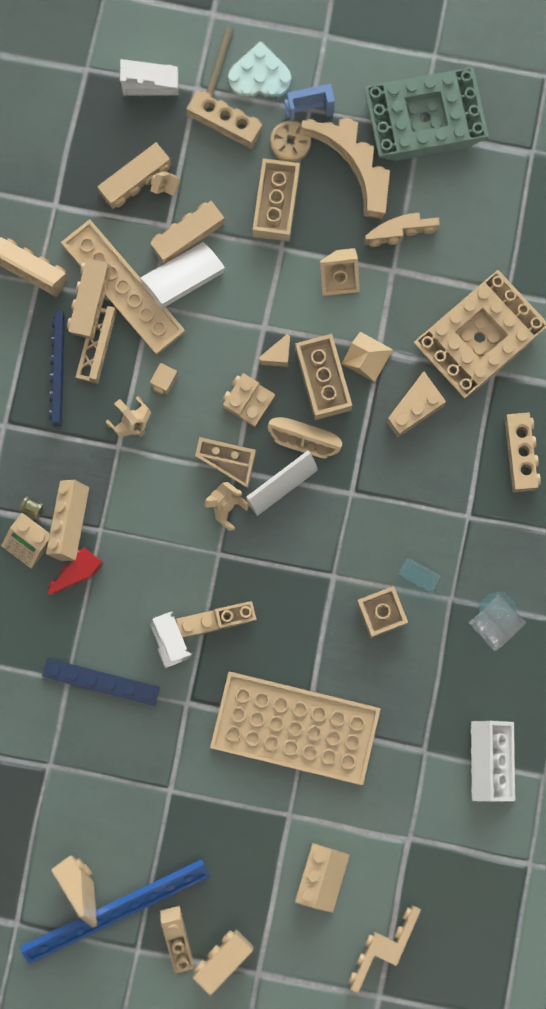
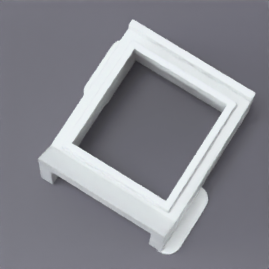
M172 611L153 618L150 624L159 646L158 653L165 668L188 660L192 655L186 651L187 648L174 616L171 617Z

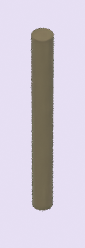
M231 28L225 29L206 91L212 97L233 32Z

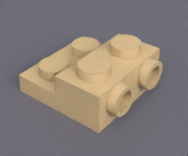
M243 373L241 377L237 375L232 383L234 388L231 393L229 391L225 393L222 399L224 402L223 408L256 427L274 399L275 394Z

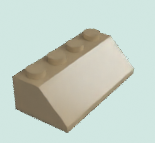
M1 237L0 266L57 297L68 280L66 271L58 265L55 267L50 265V262L42 256L39 258L34 256V253L25 247L21 249L15 241L9 238L5 240Z

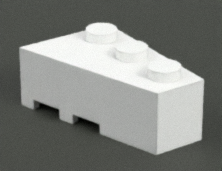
M120 59V82L123 95H178V67Z

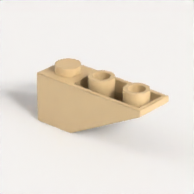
M180 906L161 910V924L175 974L193 970L194 964Z

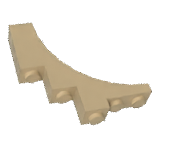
M350 118L340 119L336 126L331 122L318 123L312 119L302 120L299 134L313 137L326 143L337 151L352 168L361 187L364 201V216L382 219L386 213L390 170H385L381 166L372 167L374 146L365 142L356 143L358 122Z

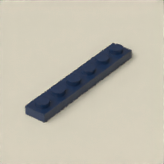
M55 311V317H52V328H55V335L51 336V346H54V354L51 353V365H54L53 372H50V383H53V390H50L49 400L52 402V409H49V420H52L54 426H62L65 315L63 311Z
M47 658L42 674L44 678L152 706L156 705L160 690L158 686Z

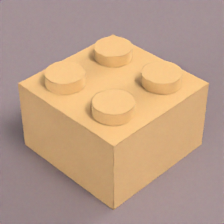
M394 586L361 598L356 602L370 638L408 623Z

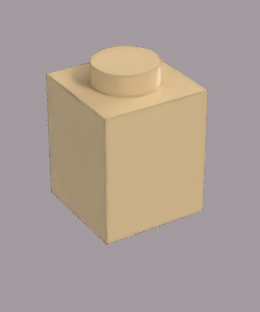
M160 363L150 381V385L153 387L152 390L160 395L163 393L168 395L178 377V372Z

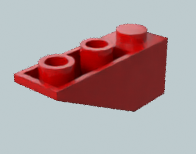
M85 547L81 550L78 549L76 560L72 561L69 565L66 564L61 569L60 577L57 580L53 579L47 587L49 589L47 593L53 596L91 579L104 563Z

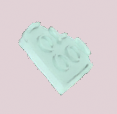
M260 41L231 68L228 80L232 91L240 97L241 95L254 97L260 93L264 97L277 96L278 98L284 95L290 88L291 74L288 68Z

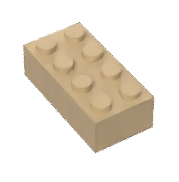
M263 158L253 223V237L290 242L300 163Z
M332 334L295 343V351L314 419L318 420L351 411L352 402Z

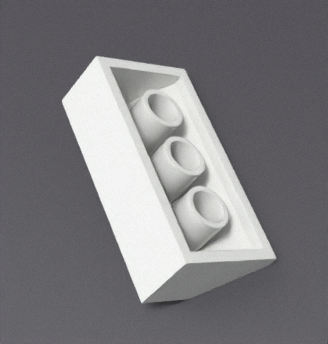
M471 721L472 801H515L514 722Z

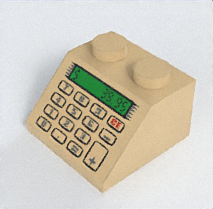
M21 513L10 527L1 546L32 569L47 550L50 533Z

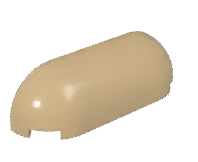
M283 417L273 418L268 423V432L270 431L277 444L303 453L309 451L313 456L327 458L338 453L342 447V441L338 436L308 424Z

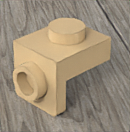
M166 171L156 173L152 177L150 191L156 194L166 192L170 195H175L180 178Z

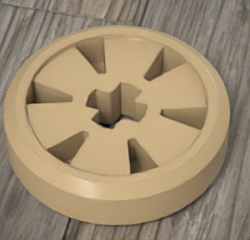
M285 121L277 125L272 131L270 138L271 149L280 160L296 162L308 154L311 146V137L299 134L301 123ZM288 138L294 139L293 145L287 144Z

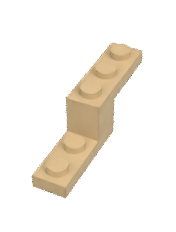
M414 905L411 908L407 907L403 915L405 922L402 927H398L395 934L396 942L376 932L373 935L369 934L365 942L367 949L364 954H360L356 963L359 965L357 972H352L349 978L350 990L356 993L359 992L374 956L397 966L421 911L420 908Z

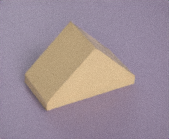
M286 334L259 357V363L268 366L288 367L290 336Z

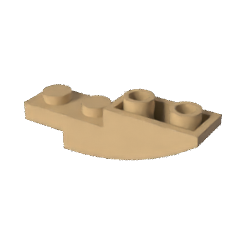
M419 212L396 217L365 236V245H370L371 247L380 246L382 243L396 245L402 242L403 234L413 236L420 232L425 234L435 233L439 229V218L420 219Z
M252 601L175 619L182 638L214 632L257 620Z

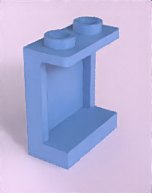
M331 84L287 92V100H284L285 117L289 118L290 121H294L296 112L324 107L326 117L333 116L335 99Z

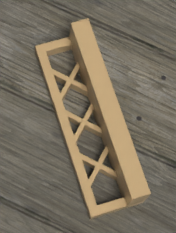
M107 306V309L101 308V313L105 314L103 323L97 325L96 330L99 329L101 332L99 340L94 342L92 339H85L76 379L96 384L99 382L116 317L115 308ZM95 347V356L89 360L86 355L87 351ZM90 364L91 371L89 377L81 375L82 369Z

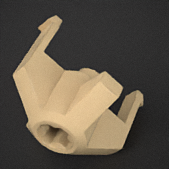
M136 397V400L141 405L136 411L130 410L120 399L114 403L123 413L122 422L115 427L109 420L106 421V424L119 437L131 434L142 437L146 434V423L151 411L143 403L141 397Z
M224 482L206 498L204 506L206 508L213 507L215 519L230 531L235 530V527L227 521L228 512L236 504L248 510L249 503L240 497L242 495L241 490H237L229 482Z

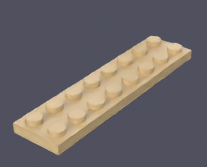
M90 219L61 241L62 246L80 267L85 263L86 258L107 262L111 265L112 268L105 296L156 356L185 333V329L166 307L159 308L137 273Z

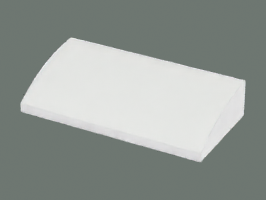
M202 242L144 275L140 280L159 308L162 309L223 274L225 267L213 251Z
M306 451L247 496V502L257 516L318 471L311 453Z

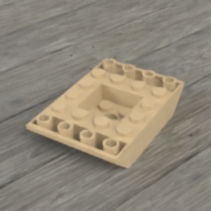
M497 270L415 340L414 344L465 399L477 391L530 345L546 329V321L506 277ZM482 334L484 341L481 343L476 342L474 335Z

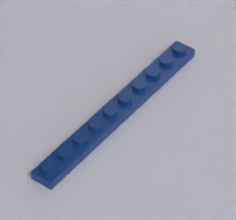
M201 859L97 909V926L94 928L79 918L21 946V953L27 962L31 964L209 878L210 875Z

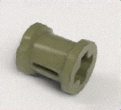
M26 496L20 505L19 511L22 513L26 512L37 520L43 512L44 504H38Z

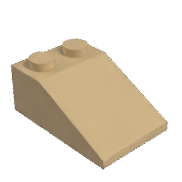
M69 856L51 870L80 918L94 928L97 926L94 882L90 877L92 872L80 859L76 860L73 856Z

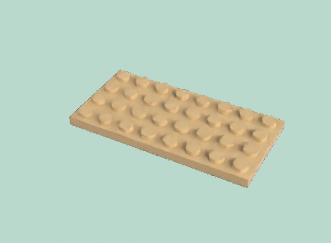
M228 672L210 748L363 785L381 708Z

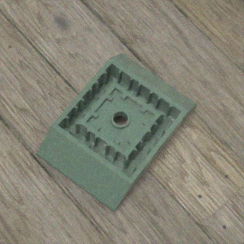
M473 67L364 87L379 158L398 161L469 148L489 137ZM427 115L429 116L430 120L428 122H422L420 120V116Z

